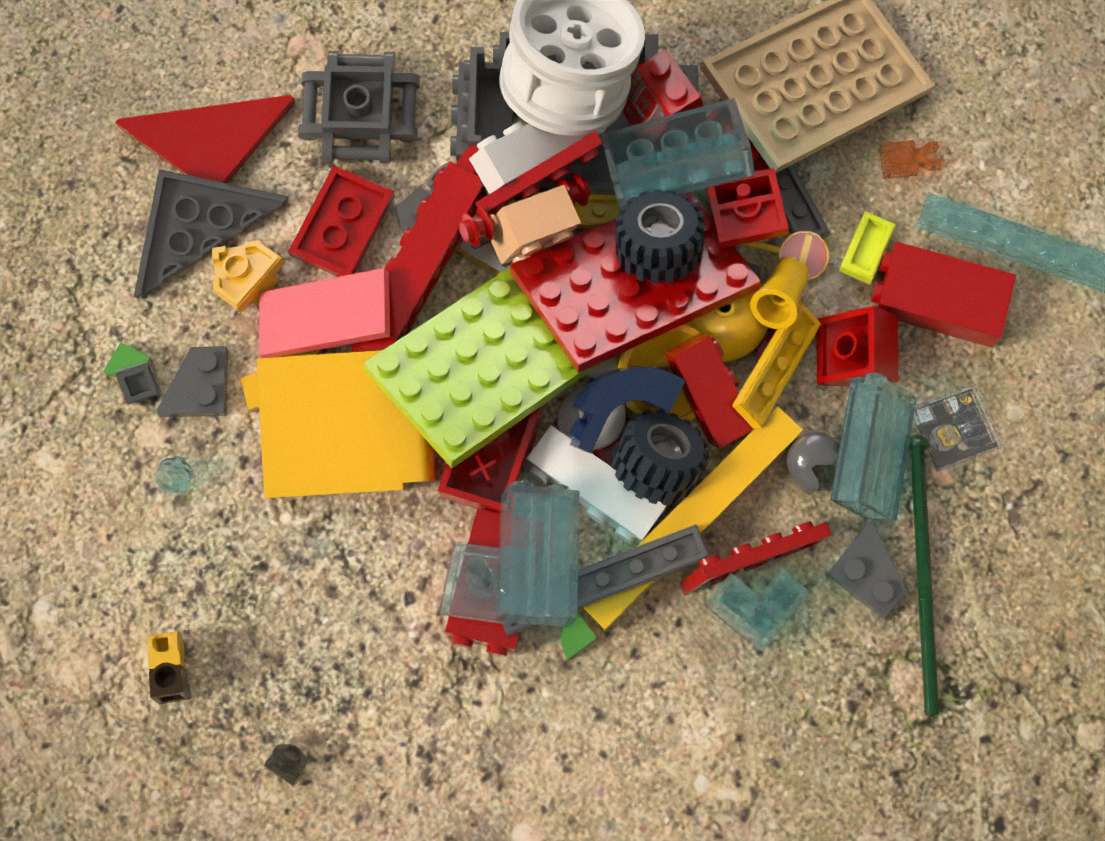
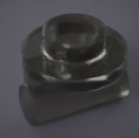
M280 744L273 749L264 766L294 787L302 776L301 773L307 765V759L297 746Z

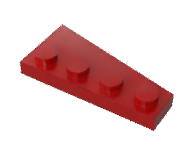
M596 131L592 132L475 202L476 206L483 208L491 215H496L502 207L509 205L508 202L518 196L524 200L540 190L538 185L550 179L554 182L570 172L568 168L579 161L583 165L600 154L598 150L603 148L602 141Z
M812 521L794 527L792 529L793 534L783 537L782 533L778 532L761 540L763 545L752 548L751 544L747 543L736 547L730 551L732 556L720 559L719 554L707 557L698 562L700 568L680 582L682 591L686 596L696 592L699 587L709 580L714 585L739 573L741 568H744V571L747 572L770 562L772 557L778 560L817 545L832 535L826 522L813 526Z

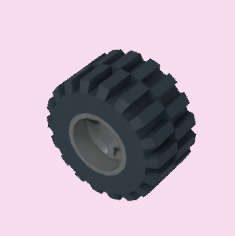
M654 190V193L650 194L645 191L639 193V198L631 197L627 200V205H622L616 218V255H618L620 266H625V272L629 275L636 274L637 280L644 281L648 279L651 280V284H658V281H665L666 284L673 283L675 278L682 280L687 277V272L693 273L697 269V263L701 262L704 244V215L702 212H699V206L695 202L689 203V197L685 195L677 196L676 192L670 190L668 193Z
M645 410L642 414L637 413L634 415L632 420H629L612 454V469L616 470L615 476L618 481L624 482L623 487L627 491L636 493L635 496L641 500L646 498L652 504H657L658 501L663 505H670L672 501L679 503L692 492L708 464L709 451L706 449L708 444L705 439L700 437L702 433L697 428L691 426V422L678 418L677 414L672 412L667 414L662 410H657L655 413L651 410Z

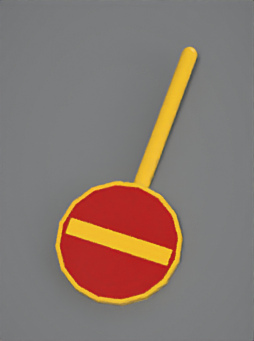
M798 231L790 234L782 242L781 247L756 241L741 244L778 253L779 263L784 258L795 257L798 261L804 262L809 269L808 281L817 278L825 270L829 260L826 242L819 235L811 231Z

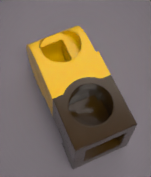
M180 631L150 635L148 638L150 698L158 704L191 699L186 662L184 661L185 648Z

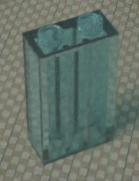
M868 373L866 377L851 379L830 500L866 520L897 521L916 399L905 393L904 388L889 382L887 376L878 373Z
M515 481L506 486L501 495L496 621L569 627L577 619L580 491L569 490L568 486L562 484L537 487L529 481Z

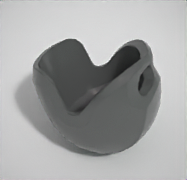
M814 431L804 434L793 442L788 450L786 462L788 471L795 484L802 492L810 495L819 488V480L812 468L815 465L840 463L846 460L848 455L842 448L841 443L824 432Z

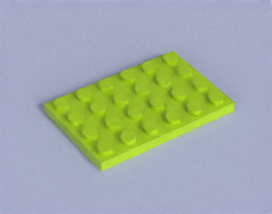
M509 267L364 362L363 365L364 371L446 463L453 468L603 362L578 373L510 274Z

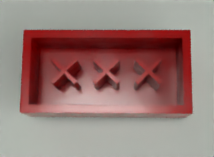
M547 402L455 467L451 468L446 464L437 490L441 498L474 509L481 508L510 515L527 464L526 458L531 452Z

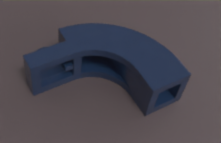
M639 366L617 368L600 375L583 389L572 406L583 412L584 415L582 418L579 417L572 426L570 432L572 441L570 445L591 454L609 415L618 406L629 401L639 400L658 410L671 412L685 380L664 370Z

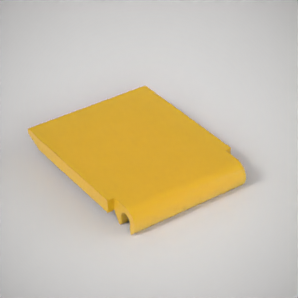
M382 350L257 359L264 498L405 490V483L436 481L434 448L364 371L363 363Z

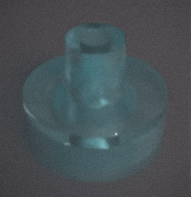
M180 456L166 458L159 463L155 474V481L165 491L180 493L188 489L193 476V470L185 459Z

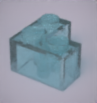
M783 569L776 574L760 595H757L730 573L707 601L705 607L761 652L810 591Z

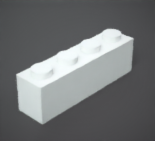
M518 122L503 131L504 137L497 140L496 136L492 135L477 144L479 151L469 160L490 194L587 135H559L541 130L531 124L523 126L521 122ZM603 129V130L598 131V132H596V133H597L598 136H599V135H600L601 133H603L606 129Z
M551 425L526 458L527 466L530 468L528 473L543 484L549 481L558 487L557 493L569 503L574 504L578 501L588 508L586 514L600 524H603L605 521L616 528L614 533L626 543L632 545L635 541L640 544L664 514L667 505H663L659 501L657 504H652L646 498H642V500L635 496L636 493L627 491L623 487V481H618L615 476L616 470L592 453L590 454L571 446L572 439Z

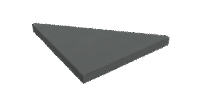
M159 169L134 298H142L210 254L212 248L222 246L288 203L289 196Z

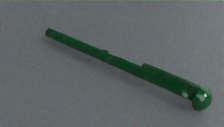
M912 435L906 439L903 449L910 451L912 457L911 477L924 715H939L924 450L930 449L931 445L924 436Z

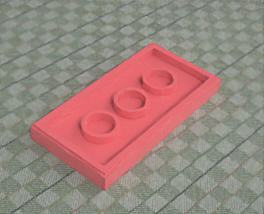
M385 268L259 292V356L261 358L282 357L390 337L389 272Z

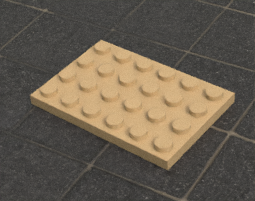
M827 0L702 61L700 70L770 169L775 168V173L929 94L935 87L932 80L872 0Z

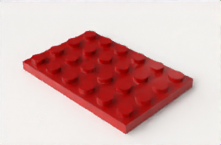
M688 187L677 191L676 195H685L689 197V203L695 202L699 206V212H702L704 215L705 230L701 262L697 263V269L693 273L687 272V277L682 280L675 278L673 283L666 284L665 281H658V284H651V280L645 279L640 281L636 279V274L629 275L625 272V266H620L618 255H616V218L562 243L532 254L529 258L510 264V274L578 373L760 289V279L735 247L731 246L720 249L712 218Z

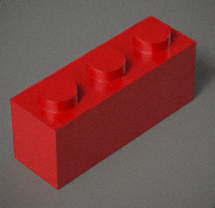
M698 333L663 353L673 374L685 380L681 390L709 444L721 449L753 430L750 424L732 406L739 395L736 389L739 386V382L730 368L726 369L721 359L724 356V352L714 337L711 338L708 335Z

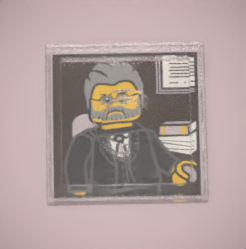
M976 383L914 405L909 409L920 435L927 438L930 442L931 448L927 449L936 472L994 452L1003 447Z

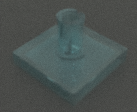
M453 542L439 607L441 615L512 625L526 557L524 551Z

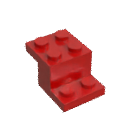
M764 159L755 161L745 174L734 166L701 172L709 213L716 229L720 249L789 235L775 168L770 169Z

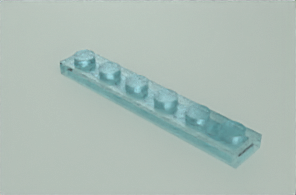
M929 192L925 197L915 227L1105 293V253Z

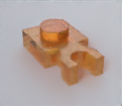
M914 140L881 143L879 153L883 179L917 176L919 168L928 171L939 170L942 165L941 159L931 160L927 157V153L937 152L939 148L938 142H929L921 148H915Z

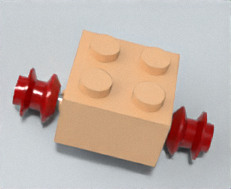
M573 173L570 176L569 183L565 179L560 178L556 182V188L502 207L496 215H490L483 208H477L476 217L473 218L468 213H464L462 215V222L459 223L461 236L465 242H470L475 247L479 245L480 237L491 241L501 265L510 261L514 263L518 260L529 258L530 255L539 250H544L573 237L572 231L581 224L574 208L575 202L580 206L587 205L588 197L591 195L589 184L585 178H581L578 174Z

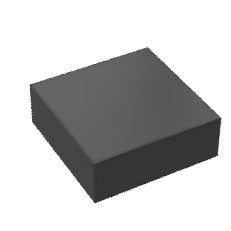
M150 360L115 371L127 405L161 394V389Z

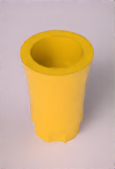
M787 257L774 267L769 278L753 295L750 301L751 312L758 322L773 329L787 328L795 322L801 297L808 284L809 269L804 262L798 261L795 257Z

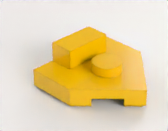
M258 240L245 242L243 246L226 248V246L212 248V261L214 262L215 272L213 291L218 297L242 313L251 302L256 306L259 305V292L273 289L279 282L275 274L286 262L281 256Z

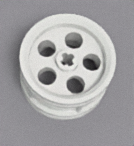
M517 0L509 29L510 44L504 53L499 81L503 97L520 118L550 133L581 136L607 128L618 119L624 109L631 85L630 75L638 64L644 45L645 31L638 12L627 0ZM556 55L559 63L547 58V56ZM585 62H590L597 69H584L582 66Z

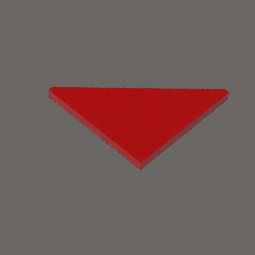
M291 95L120 118L115 123L118 128L182 174L228 184L296 102Z

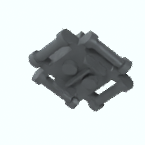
M328 51L325 71H306L302 73L301 85L304 87L302 124L298 127V137L308 141L323 138L322 160L326 163H334L335 159L379 160L380 164H390L391 139L402 142H415L417 140L418 129L415 127L416 90L420 87V76L414 73H394L396 67L395 52H384V55L340 54L339 51ZM324 86L321 123H315L317 88ZM394 87L403 89L401 125H392ZM335 138L379 139V147L334 146Z

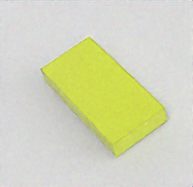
M865 211L839 268V272L870 285L896 224Z

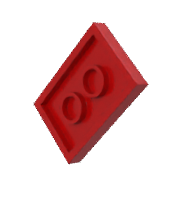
M333 165L288 250L289 255L337 277L355 274L395 197L394 191Z

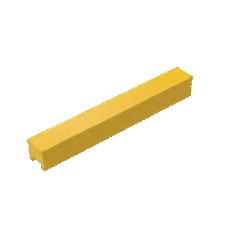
M777 406L769 414L762 428H755L638 546L697 524L702 535L798 439L803 429ZM657 580L582 609L606 632Z

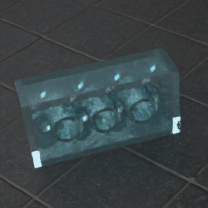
M735 98L600 134L619 210L622 205H627V200L631 197L639 198V193L645 191L650 194L654 193V190H661L663 193H668L670 190L676 192V195H681L755 175L751 146Z

